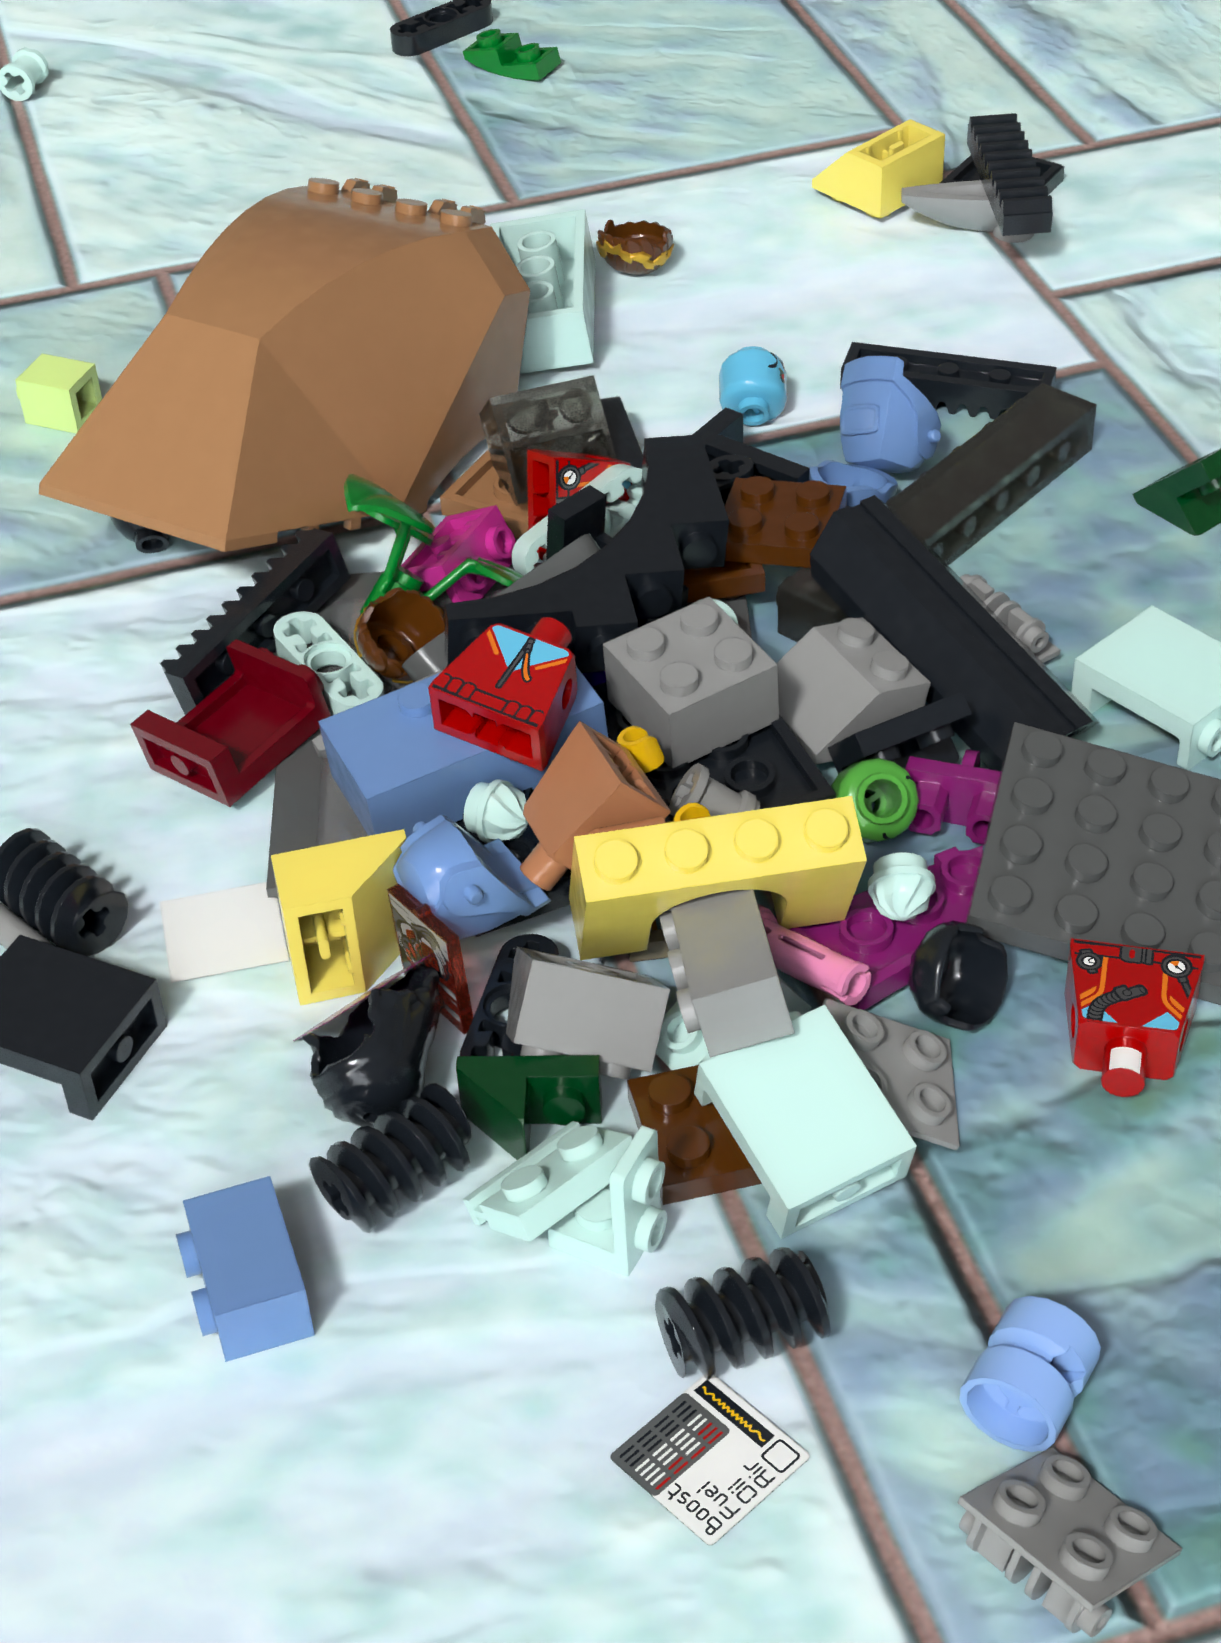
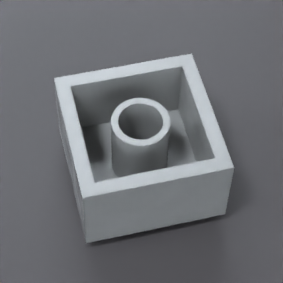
M710 597L603 643L608 700L632 726L641 727L647 731L649 736L657 738L664 754V762L672 768L687 761L690 763L711 753L713 749L724 747L741 739L743 735H750L779 719L778 664Z

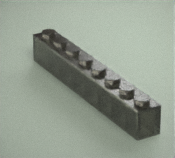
M1041 383L1025 397L1018 399L1012 407L995 420L987 423L982 430L964 444L957 446L930 470L923 472L916 481L896 496L891 497L885 504L899 514L949 566L1092 450L1097 404ZM801 568L794 575L787 577L778 586L776 594V605L778 606L777 633L795 642H798L815 626L836 623L849 618L811 577V568Z

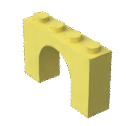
M852 796L574 836L569 901L580 960L645 951L648 947L652 923L659 915L686 901L726 891L752 889L770 891L777 923L787 929L845 920L867 862Z

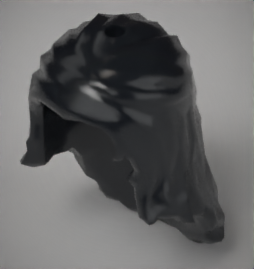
M421 963L390 988L383 990L372 989L369 997L349 1014L348 1022L338 1037L318 1036L313 1033L302 1036L303 1040L311 1046L313 1051L310 1072L313 1085L317 1089L319 1096L322 1097L324 1107L331 1110L335 1118L344 1122H350L356 1126H370L374 1128V1122L380 1114L388 1111L397 1113V1108L401 1101L407 1097H420L425 1084L424 1076L428 1053L435 1038L440 1016V998L438 996L440 976L436 969Z

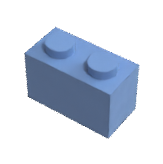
M271 1176L183 1200L190 1230L176 1234L187 1278L202 1274L205 1288L191 1291L202 1336L218 1333L225 1362L315 1336L306 1289Z

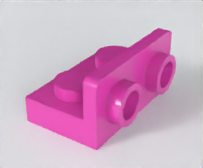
M497 505L446 516L432 533L434 536L432 544L427 545L422 542L404 561L401 567L420 577L424 582L419 590L421 592H428L467 558L478 560L480 556L509 567L512 564V550L516 540ZM469 573L448 588L446 593L452 603L482 599L496 581L488 577Z

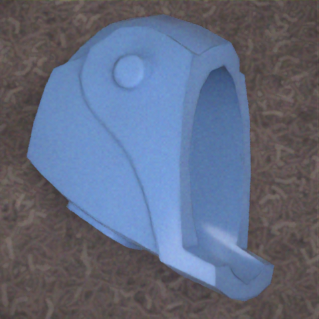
M865 356L845 364L841 382L843 395L840 412V434L845 461L849 464L875 468L887 474L907 473L919 469L926 459L934 455L937 443L941 438V422L938 413L929 400L903 376L904 361L898 357Z
M442 814L428 823L420 821L414 825L413 833L406 838L400 847L402 853L393 868L394 877L405 907L443 941L467 938L490 931L519 915L528 916L551 902L544 890L531 882L522 873L520 861L499 838L483 845L461 826Z

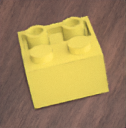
M909 119L846 152L812 179V188L831 196L835 201L845 202L864 211L868 216L880 219L889 216L895 210L905 206L901 202L902 188L938 184L943 180L945 134Z
M404 829L271 855L287 948L300 1006L367 992L401 954L389 893L405 906L393 873L394 865L402 853L400 847L406 840ZM407 929V937L409 939L415 938L413 931Z

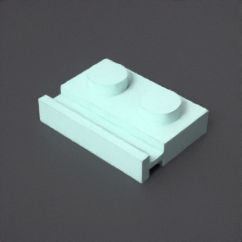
M572 1121L466 1196L463 1201L474 1224L481 1225L488 1221L492 1230L531 1242L609 1184L610 1175L631 1143L632 1137L629 1134L594 1125L580 1127L579 1122Z

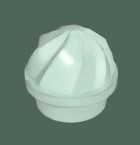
M496 779L491 783H477L471 789L464 807V824L466 829L477 834L484 843H489L498 838L501 841L519 838L528 826V822L523 815L526 803L525 794L513 787L510 782Z
M907 852L892 853L879 858L874 863V874L868 880V893L881 915L903 922L915 919L918 914L928 910L930 896L936 889V883L933 873L927 870V862L922 856Z

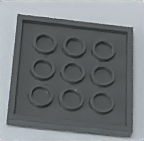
M1014 722L1008 738L965 923L982 927L984 929L982 935L991 940L1068 961L1071 938L1204 955L1198 999L1221 1005V779Z

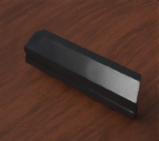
M873 495L861 500L860 504L854 507L846 506L833 512L810 553L811 577L849 618L863 617L931 682L926 698L928 704L963 691L972 714L951 724L953 731L971 750L980 751V760L988 769L1001 771L1008 738L1014 722L1071 738L1086 732L1099 723L1088 709L916 531L877 496Z

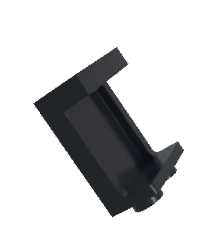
M19 935L0 956V1064L61 1084L69 1113L93 1121L167 1027L157 980Z

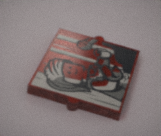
M398 883L388 888L387 892L403 969L428 956L404 972V976L421 963L436 969L440 976L438 983L440 1013L465 1035L471 1025L473 1012L459 936L432 913L428 904H421Z

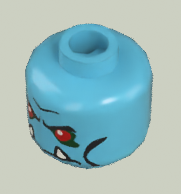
M756 346L744 347L729 355L722 363L719 373V401L722 410L726 407L743 413V424L749 426L761 425L766 421L775 419L784 410L787 401V378L783 361L776 354Z

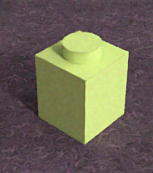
M42 353L15 379L17 396L21 402L25 423L77 433L102 400L95 363Z

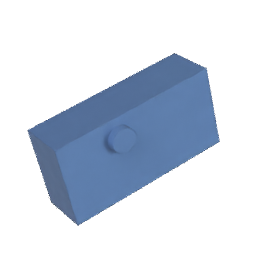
M577 666L578 690L576 699L549 762L543 771L435 730L428 687L440 673L318 721L331 775L368 836L404 829L407 838L413 833L412 830L416 823L420 821L428 823L441 814L454 822L462 820L466 799L471 789L479 782L491 783L496 779L510 782L513 787L521 792L531 787L534 790L579 721L608 737L604 702Z

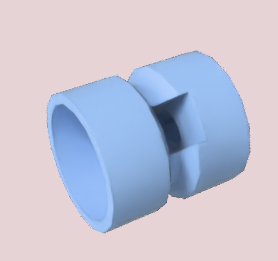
M1025 1296L1014 1299L1006 1307L990 1335L988 1348L978 1356L960 1388L959 1400L965 1414L978 1429L993 1440L1010 1448L1027 1452L1047 1450L1058 1438L1073 1409L1074 1398L1082 1392L1099 1360L1101 1346L1095 1332L1078 1314L1048 1298Z

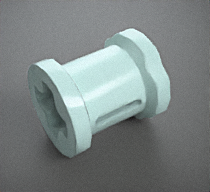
M27 47L19 49L12 57V63L6 64L0 69V90L2 93L14 101L28 99L34 92L35 85L43 83L48 77V62L45 57L35 49Z

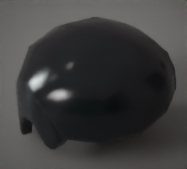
M954 920L947 923L943 922L925 934L912 954L908 980L909 990L921 1013L932 1021L956 1029L974 1031L989 1024L1001 1006L1008 981L1007 953L1001 943L982 935L984 931L982 927Z

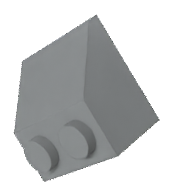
M863 617L846 618L840 622L813 627L777 662L779 714L815 765L832 761L827 748L854 733L925 706L931 683Z
M517 946L513 964L506 1035L513 1043L522 1045L521 1056L599 1055L600 1073L602 1075L629 1079L631 1068L647 1072L652 1071L670 989L645 974Z

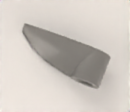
M981 180L920 185L901 189V202L935 221L958 228L992 232L997 239L1011 243L1025 242L1034 236V234L1002 236Z

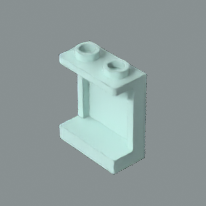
M1151 605L1075 658L1071 693L1091 714L1113 700L1173 734L1180 742L1177 765L1186 770L1192 769L1208 756H1216L1221 751L1220 641Z
M825 1004L803 1015L799 1011L789 1012L794 1034L711 1058L708 1053L698 1066L694 1094L701 1106L711 1102L714 1104L768 1192L770 1201L766 1216L780 1239L906 1177L917 1147Z

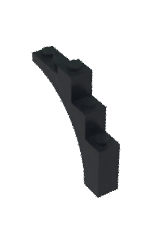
M701 435L644 438L641 478L642 497L630 520L605 547L576 567L531 587L491 598L445 604V655L447 665L451 664L490 625L501 623L530 634L541 618L551 617L560 621L569 629L572 641L567 648L575 655L576 666L580 672L605 671L603 643L637 629V620L662 618L680 610L684 569L724 567L729 518Z

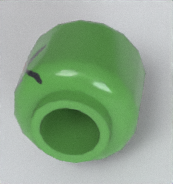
M875 758L854 763L841 771L831 785V788L836 793V798L852 796L863 843L894 839L908 829L916 816L919 801L916 784L907 770L894 761ZM865 792L871 794L867 798L864 797ZM875 802V806L872 811V803Z

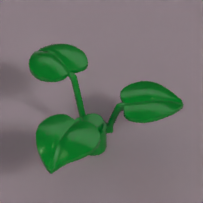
M355 474L348 475L344 483V495L348 511H363L371 517L393 527L396 533L385 571H382L360 610L361 614L371 601L374 602L394 588L401 587L405 591L416 590L419 591L421 596H427L434 601L460 578L469 573L491 578L508 587L524 576L509 567L480 556L478 560L467 558L428 592L423 594L419 589L424 581L411 571L401 567L411 536L427 545L432 544L434 540L432 534L435 530L434 525L414 508L397 499L374 482Z

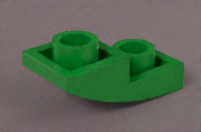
M490 29L479 33L476 36L477 41L463 51L465 60L475 66L513 79L541 80L561 64L557 47L540 48L538 43L522 46L519 33H501L500 29Z

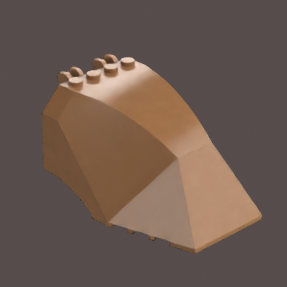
M309 178L308 186L284 189L263 198L245 210L207 249L185 280L164 317L39 483V494L223 552L277 543L278 532L298 528H301V530L319 529L321 524L344 521V528L349 530L360 529L361 518L369 517L370 515L363 511H348L344 495V483L349 474H355L374 482L420 514L427 511L428 500L456 464L479 442L497 430L514 423L530 288L492 226L485 225V211H483V208L470 205L462 206L460 210H457L455 201L436 199L427 211L428 204L426 202L413 199H398L397 190L392 186L374 185L370 189L368 181L351 178L347 179L342 189L339 190L340 183L338 181L325 178Z

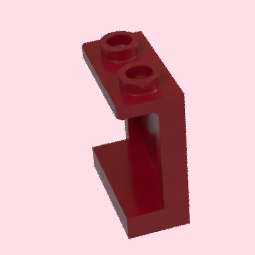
M237 639L226 647L235 668L234 674L178 722L171 721L150 710H146L130 724L150 769L228 807H231L320 728L318 721L331 716L322 694L324 692V685L319 676L310 667L303 664H294L275 656L266 648H256Z

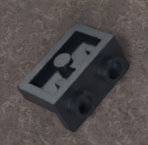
M963 691L854 733L827 749L838 774L854 763L875 758L894 761L904 769L910 756L956 763L959 760V755L951 738L955 736L951 724L971 715L972 712ZM865 792L864 797L867 798L871 794Z

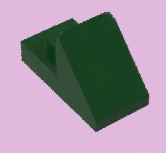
M1221 448L1170 472L1133 493L1135 501L1143 508L1194 536L1201 535L1220 524Z
M599 1055L457 1056L456 1072L460 1104L467 1119L516 1160L523 1157L530 1150L531 1124L566 1126L572 1121L579 1122V1124H602V1088Z

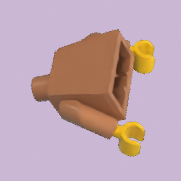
M581 721L574 727L524 805L523 815L538 838L539 843L521 864L520 870L535 885L546 891H551L568 869L571 870L574 836L670 823L665 822V818L671 810L645 775V773L651 772L662 765L664 754L657 738L649 736L645 729L638 726L627 727L620 732L617 737L618 743ZM688 803L676 812L674 821L671 822L711 817V815L703 805Z

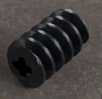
M26 828L16 832L0 846L1 903L9 907L12 912L24 919L27 924L38 930L41 935L53 942L57 947L85 956H91L101 952L114 942L121 933L127 919L128 902L124 893L114 891L112 883L101 875H97L96 871L85 863H81V860L76 856L66 852L64 847L51 840L40 829Z
M432 1083L424 1087L420 1097H407L401 1101L397 1108V1113L388 1111L380 1114L374 1122V1128L364 1126L355 1130L350 1138V1143L340 1141L331 1145L327 1151V1159L321 1156L312 1157L309 1167L317 1187L329 1205L342 1218L352 1220L363 1232L370 1233L376 1226L370 1208L372 1205L375 1204L386 1216L393 1218L400 1210L394 1193L397 1189L410 1201L417 1202L423 1197V1189L418 1178L420 1174L432 1185L440 1187L445 1184L447 1179L442 1163L443 1159L457 1171L463 1172L469 1168L470 1159L465 1145L468 1144L472 1137L471 1127L457 1099L446 1088L437 1083Z
M786 1247L774 1249L769 1256L768 1264L759 1257L746 1259L741 1265L740 1275L731 1267L717 1269L713 1275L712 1286L702 1277H693L686 1282L683 1296L673 1287H664L656 1294L655 1311L663 1342L677 1374L682 1378L686 1376V1363L691 1361L696 1364L707 1380L715 1378V1353L719 1351L725 1354L736 1370L743 1368L745 1364L743 1343L750 1340L764 1359L773 1357L772 1333L778 1330L790 1347L793 1349L801 1347V1322L806 1320L820 1338L829 1337L831 1333L826 1295L815 1268L803 1251H798L795 1254L790 1248Z

